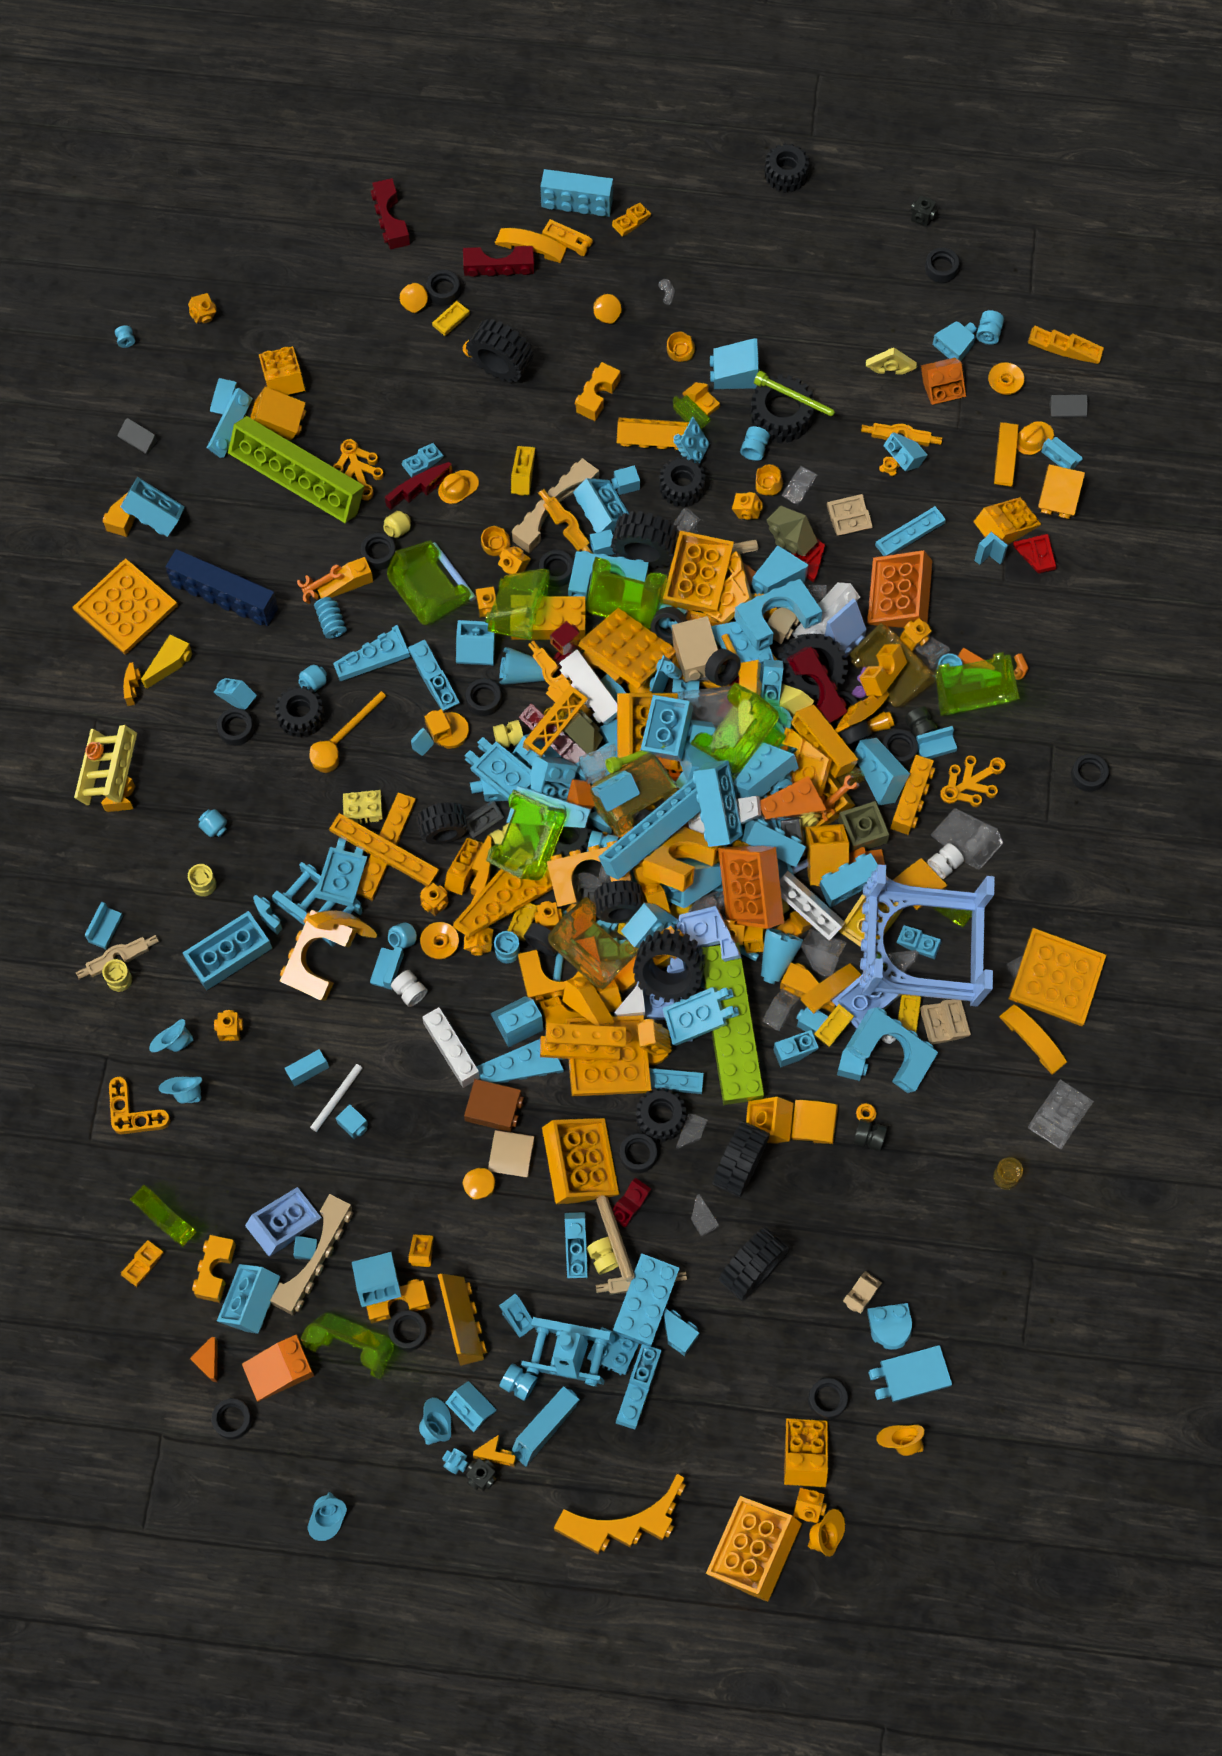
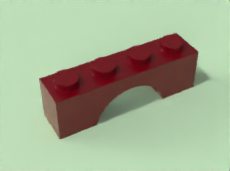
M393 179L373 182V190H370L372 200H376L377 203L374 205L376 214H380L381 217L378 219L380 229L385 231V233H382L384 243H388L390 250L410 245L405 221L395 219L389 214L391 207L398 203Z
M515 246L510 255L500 259L487 256L481 247L463 248L464 276L534 273L533 246Z
M567 621L550 634V643L558 650L552 659L559 666V669L556 671L559 675L562 673L560 671L562 666L559 663L575 650L580 652V647L578 646L580 631L574 624L571 625Z
M804 647L788 657L787 661L795 675H808L816 681L819 687V699L815 706L824 718L831 723L847 713L846 703L838 696L836 692L837 687L834 682L829 680L827 676L828 671L819 662L817 651L812 647Z

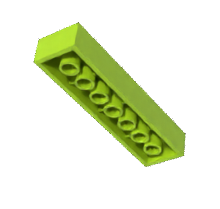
M248 416L234 424L228 454L344 523H347L358 514L364 485Z
M735 943L740 952L739 943ZM721 945L703 947L702 955L705 954L706 958L703 972L705 990L712 987L717 988V991L726 987L728 990L732 989L734 997L721 1000L722 1009L733 1006V1008L737 1007L739 1012L738 1016L726 1019L727 1025L712 1031L723 1105L763 1099L764 1093L742 959L724 962L721 955Z

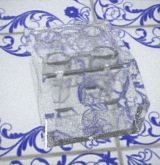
M956 808L931 834L943 846L947 843L954 845L964 857V862L979 870L1003 844L997 828Z
M1060 1079L1027 1128L1059 1149H1062L1094 1101Z

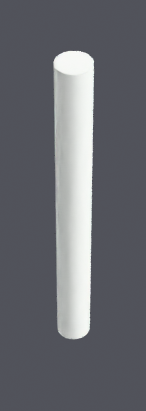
M356 1064L310 1127L312 1130L317 1132L363 1069L360 1065Z

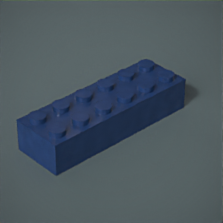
M176 549L165 566L171 585L176 589L182 588L192 596L198 595L208 603L213 604L214 602L224 610H232L240 617L252 619L256 624L268 626L278 610L273 591Z

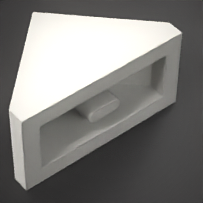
M637 985L614 1012V1017L644 1015L645 1018L643 989L641 990Z

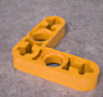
M115 1077L110 1081L111 1125L116 1133L129 1134L161 1130L169 1126L170 1117L164 1110L130 1113L127 1082L122 1077ZM119 1082L123 1085V1087H120L122 1096H118V1091L114 1088ZM124 1101L125 1107L122 1110H116V1102ZM160 1115H162L163 1118H166L165 1120H162L161 1124H159L158 1121H152L153 1125H150L151 1122L149 1116H151L153 1120L159 1119ZM140 1117L146 1118V1124L142 1127L136 1126V1120ZM129 1119H131L133 1128L129 1124H124L122 1129L116 1125L120 1123V1120H123L124 1123H130Z

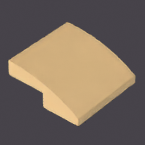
M863 494L827 502L829 515L837 536L872 528Z
M944 1000L939 1004L923 1005L920 1007L930 1044L953 1041L971 1035L961 1000Z
M495 1130L488 1170L490 1172L528 1177L535 1136Z

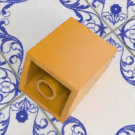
M264 387L254 402L250 418L281 437L292 440L295 435L298 436L302 426L299 423L300 420H303L306 410H304L305 402Z
M1049 464L1038 504V509L1041 510V513L1051 515L1052 512L1058 513V517L1069 519L1070 516L1073 517L1085 472Z
M844 824L805 827L807 869L810 885L820 886L823 875L829 872L833 874L839 871L838 868L841 865L849 863V841Z

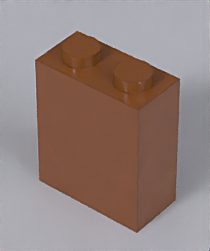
M474 1079L464 1115L465 1121L511 1132L512 1127L517 1126L519 1116L516 1113L518 1108L521 1109L524 1097H521V1090Z

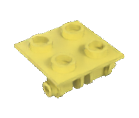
M381 790L344 793L343 815L358 823L359 819L360 824H362V818H365L366 823H368V818L370 822L383 820Z

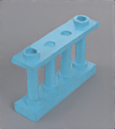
M301 862L299 865L303 874L286 893L283 892L281 894L279 891H276L272 898L275 904L305 925L306 909L315 899V893L321 876L316 873L317 870L312 865H305ZM308 878H311L317 883L316 887L301 904H294L292 897ZM355 898L353 907L347 906L343 912L351 914L355 911L361 915L363 913L360 906L361 903ZM327 901L318 912L329 911L335 902ZM322 938L332 947L336 944L327 938Z
M533 1317L531 1325L537 1330L538 1336L531 1362L522 1361L521 1363L527 1370L526 1372L538 1375L539 1372L557 1375L553 1357L550 1366L541 1365L539 1361L546 1335L549 1332L556 1334V1348L560 1333L564 1330L579 1333L586 1341H595L594 1343L596 1344L589 1374L579 1372L577 1380L585 1381V1384L590 1386L604 1385L605 1381L600 1376H597L604 1346L614 1344L615 1336L611 1332Z

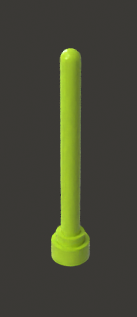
M759 371L755 377V385L760 387L761 385H766L829 416H833L835 413L833 409L769 379L766 373Z
M638 751L622 758L613 756L606 759L605 765L609 773L619 771L622 765L652 754Z

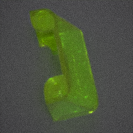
M431 540L396 551L387 570L389 581L423 625L433 623L464 604L471 595L468 588L463 584L454 587L436 564L439 551Z
M595 557L586 603L587 611L591 614L607 618L617 608H620L646 628H651V622L663 603L667 575L651 573L643 582L610 573V562L606 559Z
M541 568L505 575L504 578H501L499 591L491 612H487L485 623H488V631L531 640L533 624L536 623V616L542 598L548 595L550 570Z
M1004 652L993 654V658L955 667L950 666L949 663L938 665L939 669L935 670L941 716L1005 704L1019 699L1011 656L1004 655Z
M734 683L727 693V699L733 705L731 710L712 736L705 732H700L690 744L715 762L728 760L730 771L738 773L745 767L775 726L779 714L761 696Z
M513 790L508 798L509 807L514 809L502 844H495L489 849L486 861L520 879L537 881L544 876L547 870V861L551 859L550 857L553 854L565 823L567 812L559 806L519 790Z
M328 1312L320 1315L305 1328L301 1341L306 1349L316 1352V1349L320 1346L326 1345L329 1347L332 1339L336 1338L362 1349L360 1357L362 1364L371 1369L370 1375L372 1377L381 1379L394 1349L390 1338Z

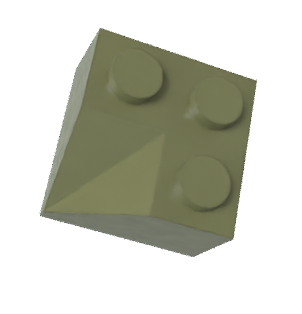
M780 506L767 519L769 530L774 535L776 545L789 550L793 554L804 556L818 542L806 515Z
M582 710L577 712L564 728V731L589 757L594 754L603 738L599 733L601 729Z
M876 801L840 812L838 822L839 824H844L850 853L861 847L867 850L887 843L889 833Z

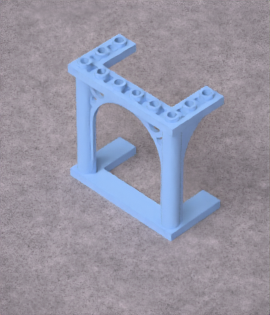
M878 865L875 871H872L871 877H868L867 884L863 886V896H866V902L862 906V914H865V921L862 922L861 928L862 932H864V939L861 941V951H864V958H861L860 962L863 977L861 976L859 984L860 988H862V995L870 996L874 991L970 1001V1006H979L993 989V970L985 969L983 971L984 908L994 896L995 877L986 876L974 893L903 885L892 881L886 876V865ZM898 902V906H893V903ZM878 903H885L889 907V913L880 911ZM915 905L972 911L971 983L916 978L896 968L888 958L883 944V932L889 918L898 910ZM878 916L882 917L881 923L877 922L879 920ZM876 952H879L881 954L880 959L876 958L878 955L875 954ZM883 963L887 964V970L884 973ZM891 972H894V973L896 974V977H894V976H892V975H891L890 977H887V976H888Z

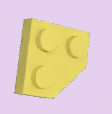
M895 348L888 349L866 360V366L880 374H885V371H895V374L903 375L916 369L917 363Z

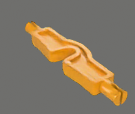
M874 423V426L862 424L861 432L871 433L873 438L887 440L895 432L897 434H904L906 438L922 446H929L930 443L941 445L942 437L931 436V432L915 430L906 424H894L892 426Z
M545 489L541 490L538 494L545 501L543 506L550 514L554 523L559 525L560 523L567 522L569 524L563 531L564 536L573 544L577 551H588L594 554L587 546L589 541L580 531L578 521L574 515L566 511L554 496L550 497Z
M532 641L528 646L534 652V659L542 668L545 681L562 695L571 683L563 674L553 678V674L559 669V666L543 648L540 649L536 642ZM576 695L569 701L572 705H578L580 702Z

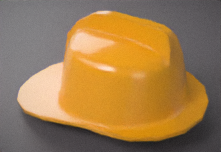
M1040 421L1025 426L1017 436L1018 451L1026 455L1036 454L1042 449L1044 442L1048 438L1050 440L1053 439V429L1047 423Z
M460 470L444 478L439 486L438 493L441 500L445 503L455 504L475 492L479 481L473 472Z
M919 1425L889 1426L878 1433L876 1440L883 1447L895 1448L899 1454L909 1456L923 1451L922 1437L925 1430Z
M829 1510L822 1522L811 1527L809 1533L810 1541L808 1543L810 1549L822 1552L828 1557L835 1553L845 1531L844 1517L839 1510Z

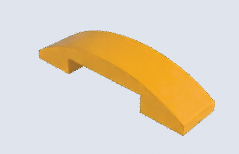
M501 228L495 241V245L512 249L513 246H533V252L544 254V259L558 263L562 262L567 249L561 243L547 236L517 228Z
M323 911L306 918V921L317 929L332 931L334 924H339L357 929V933L361 936L372 938L377 936L370 926L347 912Z
M1012 1005L999 1016L1010 1030H1015L1038 1055L1039 1061L1052 1075L1067 1063L1049 1036L1018 1006Z

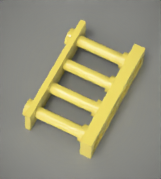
M126 725L119 726L118 734L114 736H104L95 729L90 730L87 745L91 742H99L103 746L104 744L115 743L114 751L112 753H103L97 760L89 759L85 753L75 799L85 805H90L92 796L104 795L115 803L121 802L137 736L135 731ZM111 760L109 770L98 771L100 761ZM107 777L105 787L94 788L96 778Z

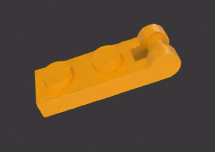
M551 219L542 231V235L576 251L580 256H585L587 248L593 243L592 238Z

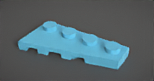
M517 786L506 823L585 828L591 809Z

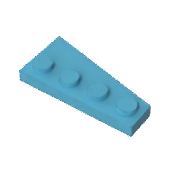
M398 625L392 627L390 632L382 633L375 641L370 644L367 642L362 645L360 650L352 651L333 664L339 680L343 681L408 658L410 654Z
M540 1039L476 1066L480 1079L494 1084L505 1083L515 1079H527V1077L538 1075L545 1076L555 1072H564L557 1058L540 1057Z

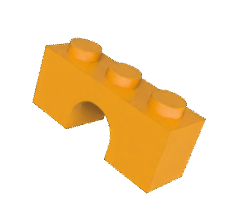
M601 362L599 367L594 369L590 382L587 381L585 383L583 393L578 395L575 400L576 413L596 421L604 408V398L596 393L607 391L612 394L620 382V370Z
M884 644L876 655L879 666H868L859 677L867 696H883L906 665L907 660L900 644Z
M210 1235L209 1240L205 1241L203 1247L205 1255L198 1265L199 1277L194 1280L192 1291H194V1295L197 1298L221 1302L226 1283L223 1279L214 1277L212 1271L218 1263L231 1264L236 1247L234 1240Z
M415 1279L407 1282L408 1285H399L402 1297L366 1306L371 1324L391 1319L389 1308L396 1300L407 1302L409 1310L414 1312L430 1308L424 1281Z

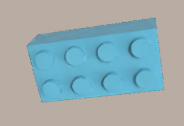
M544 169L540 186L541 207L610 217L613 202L612 178Z
M729 761L709 762L693 771V782L697 787L696 798L701 807L700 818L705 828L704 838L708 843V847L728 845L743 835Z
M247 911L184 951L183 955L207 991L271 950L272 946L251 913Z
M641 1253L634 1272L635 1277L631 1280L612 1333L651 1347L679 1267Z

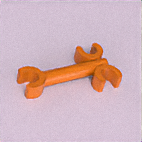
M334 565L329 574L315 582L308 575L305 576V584L303 581L297 580L298 586L302 588L304 593L303 601L310 604L309 597L311 595L314 599H318V594L314 592L315 589L333 579H343L345 576L342 573L337 574V571L342 569L341 566Z
M852 775L846 776L844 785L827 800L824 795L820 797L826 808V812L821 814L823 820L830 821L827 817V813L830 811L833 815H837V811L831 808V806L848 790H855L859 787L857 782L852 786L849 782L853 779Z

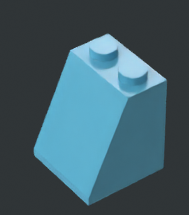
M757 338L714 348L713 356H710V367H713V371H710V382H714V389H755L757 387L754 384L758 373Z
M777 546L753 576L751 594H766L774 588H780L788 582L801 579L804 584L806 582L808 564L780 546Z
M679 858L676 860L695 867L693 884L682 892L661 883L667 901L686 908L721 885L720 864L716 863L714 866H710L694 859Z
M525 996L491 1013L508 1048L543 1031L542 1015L534 1000Z

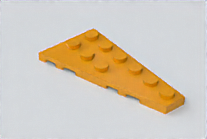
M519 847L457 918L453 927L467 937H470L553 889L548 865Z

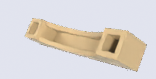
M582 458L578 463L576 462L572 465L567 475H563L555 488L552 487L548 491V495L550 497L554 496L558 502H561L566 497L572 495L573 491L586 478L599 479V470ZM542 499L536 504L532 512L526 514L524 521L520 525L517 524L512 530L513 542L529 554L541 542L540 529L549 514L543 506L545 501Z
M329 1194L320 1210L324 1218L323 1231L313 1257L297 1276L285 1284L279 1283L270 1299L272 1305L293 1316L296 1311L299 1312L301 1310L305 1294H309L312 1290L315 1276H319L323 1270L324 1265L322 1263L325 1258H329L334 1249L332 1245L335 1240L340 1239L343 1234L342 1227L345 1222L348 1223L353 1215L351 1204Z

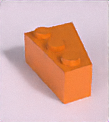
M809 776L760 800L761 815L765 822L826 812V808Z

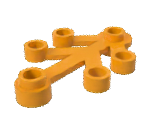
M347 439L341 444L342 455L333 467L335 469L341 468L340 471L343 473V466L349 458L351 463L345 474L352 477L355 473L357 481L365 486L361 499L370 500L373 497V488L366 484L362 471L372 474L375 480L383 478L384 475L381 468L370 466L377 464V454L358 448V444L354 440ZM357 456L367 459L368 464L358 461Z
M971 755L967 756L964 762L966 767L963 781L957 786L956 780L960 775L961 768L958 765H952L949 769L950 778L948 785L944 786L940 793L941 799L949 804L960 800L969 802L973 807H979L982 797L978 794L972 796L961 793L966 789L985 793L987 797L994 798L998 792L996 786H986L977 783L993 773L1001 774L1004 771L1005 762L1001 758H993L988 768L971 777L973 767L976 764V758ZM967 760H972L974 763L969 764ZM997 765L1000 769H994L993 766ZM952 769H956L958 772L953 773ZM992 789L995 793L991 794L988 790ZM951 793L953 797H948L946 794ZM976 798L979 800V802L975 803L973 799Z

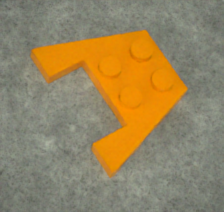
M737 551L730 557L728 568L732 575L724 581L717 612L701 611L722 624L728 623L734 618L735 607L740 603L753 600L741 555Z
M786 728L781 744L798 749L796 761L799 768L795 772L791 771L792 784L809 776L819 797H822L832 759L793 729Z

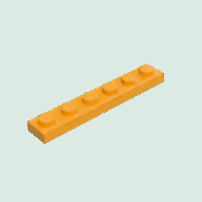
M398 792L379 836L395 845L398 844L416 803V798ZM370 855L356 895L373 901L388 864Z
M340 813L329 828L330 832L425 886L431 885L439 871L434 866Z

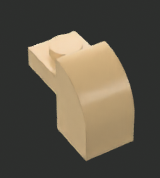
M865 1271L843 1302L846 1303L849 1309L861 1314L882 1282Z

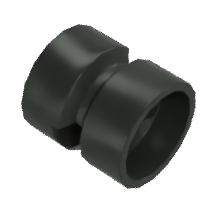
M926 707L916 708L905 716V721L909 728L913 729L912 733L915 738L918 735L938 730L935 723L930 720L931 715Z
M860 1119L853 1144L863 1147L867 1144L870 1149L880 1151L887 1127L880 1124L873 1126L870 1121Z

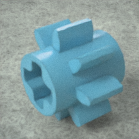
M455 1448L452 1452L447 1450L442 1458L445 1461L443 1467L454 1474H457L459 1470L464 1472L468 1465V1462L465 1461L467 1455Z

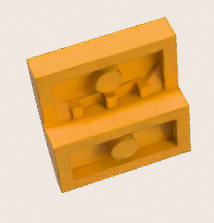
M922 858L893 880L894 882L913 887L945 890L947 884ZM915 905L913 907L918 910L923 906Z
M795 1100L791 1139L833 1144L838 1105L818 1101Z

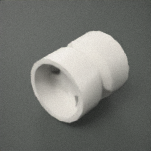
M947 843L940 849V854H934L927 861L931 869L941 879H945L952 873V868L956 869L964 862V857L960 851L950 843Z
M410 970L402 972L391 984V988L398 995H402L401 998L408 1007L417 1004L427 994V989L422 983L416 982L417 978Z

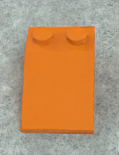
M297 1335L276 1343L242 1363L257 1402L314 1377Z

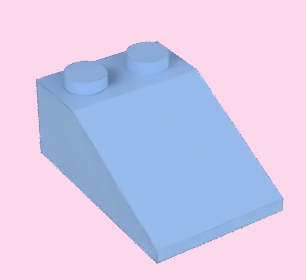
M853 598L827 621L825 636H830L833 638V642H838L841 645L839 650H844L846 654L842 658L848 657L856 645L860 646L866 639V627L857 602Z
M860 976L832 1002L836 1007L840 1004L854 1015L850 1022L857 1029L869 1009L879 1007L885 1010L901 994L873 991L870 996L862 995V988L859 986Z
M297 1187L252 1214L245 1226L270 1257L295 1240V1236H300L321 1220V1216Z

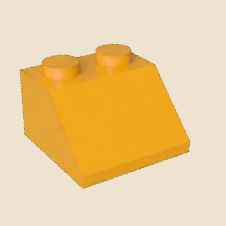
M780 1097L748 1101L746 1122L770 1133L767 1143L789 1142L793 1103Z

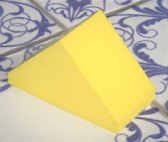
M781 684L780 707L785 708L791 716L796 711L814 703V700L803 691Z

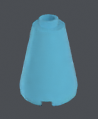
M504 648L503 652L506 653V657L501 659L499 678L503 679L500 681V684L545 681L542 668L534 657L511 648Z
M773 928L766 930L761 976L764 977L765 982L775 984V981L779 982L802 946L803 940L789 933H782V931Z

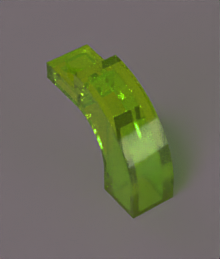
M145 1185L130 1199L157 1227L182 1247L196 1233L193 1227L176 1215Z

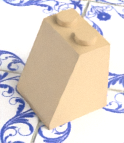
M708 616L673 624V647L685 682L706 677V663L709 657L718 650Z

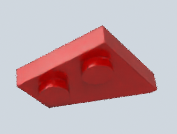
M1048 534L1013 542L1014 548L1037 573L1056 569Z
M818 539V542L804 556L792 553V555L808 564L807 578L813 583L815 582L825 545Z

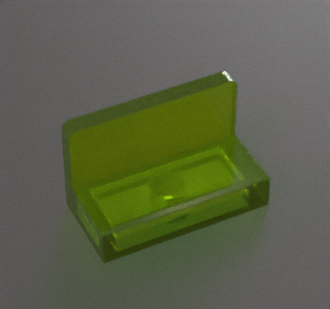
M687 395L681 399L677 396L673 398V409L686 422H690L691 418L694 417L700 429L710 422V418Z

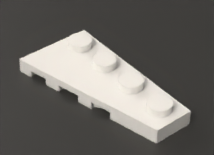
M760 796L736 799L741 824L761 816ZM700 811L694 818L688 821L689 829L704 834L705 828L700 818Z

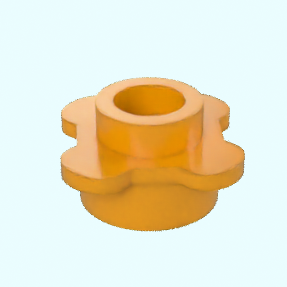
M885 457L879 470L894 476L896 475V469L900 465L893 457Z

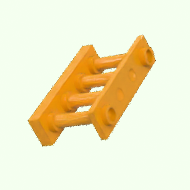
M546 1023V1036H541L540 1057L619 1061L620 1047H626V1027Z

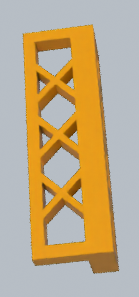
M569 685L524 740L523 748L528 752L531 749L542 757L588 698ZM574 695L581 699L578 705L570 706L569 701ZM568 710V718L558 720L560 712ZM551 724H556L557 731L554 734H546L547 728ZM545 738V746L542 750L534 746L538 739Z

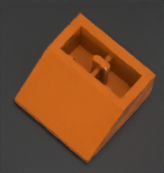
M950 358L921 365L923 383L932 405L966 397L961 361L956 358Z

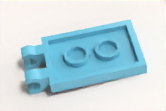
M482 737L477 743L479 744L478 748L485 753L479 758L469 750L465 755V760L470 765H473L471 767L473 773L512 804L517 786L528 789L531 787V769L498 742L491 745Z
M339 838L336 848L330 847L315 898L353 907L367 856H363L364 850L357 846L354 853L344 851L346 840Z
M712 987L690 996L686 1000L683 999L680 1002L662 1008L672 1044L679 1045L727 1025L726 1019L738 1016L737 1007L729 1006L722 1009L720 1002L721 1000L734 997L732 989L728 990L726 987L717 991V988Z
M940 1345L881 1361L882 1368L871 1369L868 1372L871 1380L885 1377L888 1386L887 1388L876 1390L875 1396L877 1400L891 1396L892 1402L952 1386Z

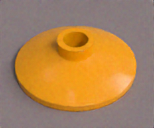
M999 363L990 370L988 381L993 390L1000 394L1009 395L1021 389L1024 383V375L1021 369L1012 363Z
M432 923L421 934V948L431 958L445 959L451 956L458 948V933L448 923ZM439 940L444 942L442 945L436 944Z

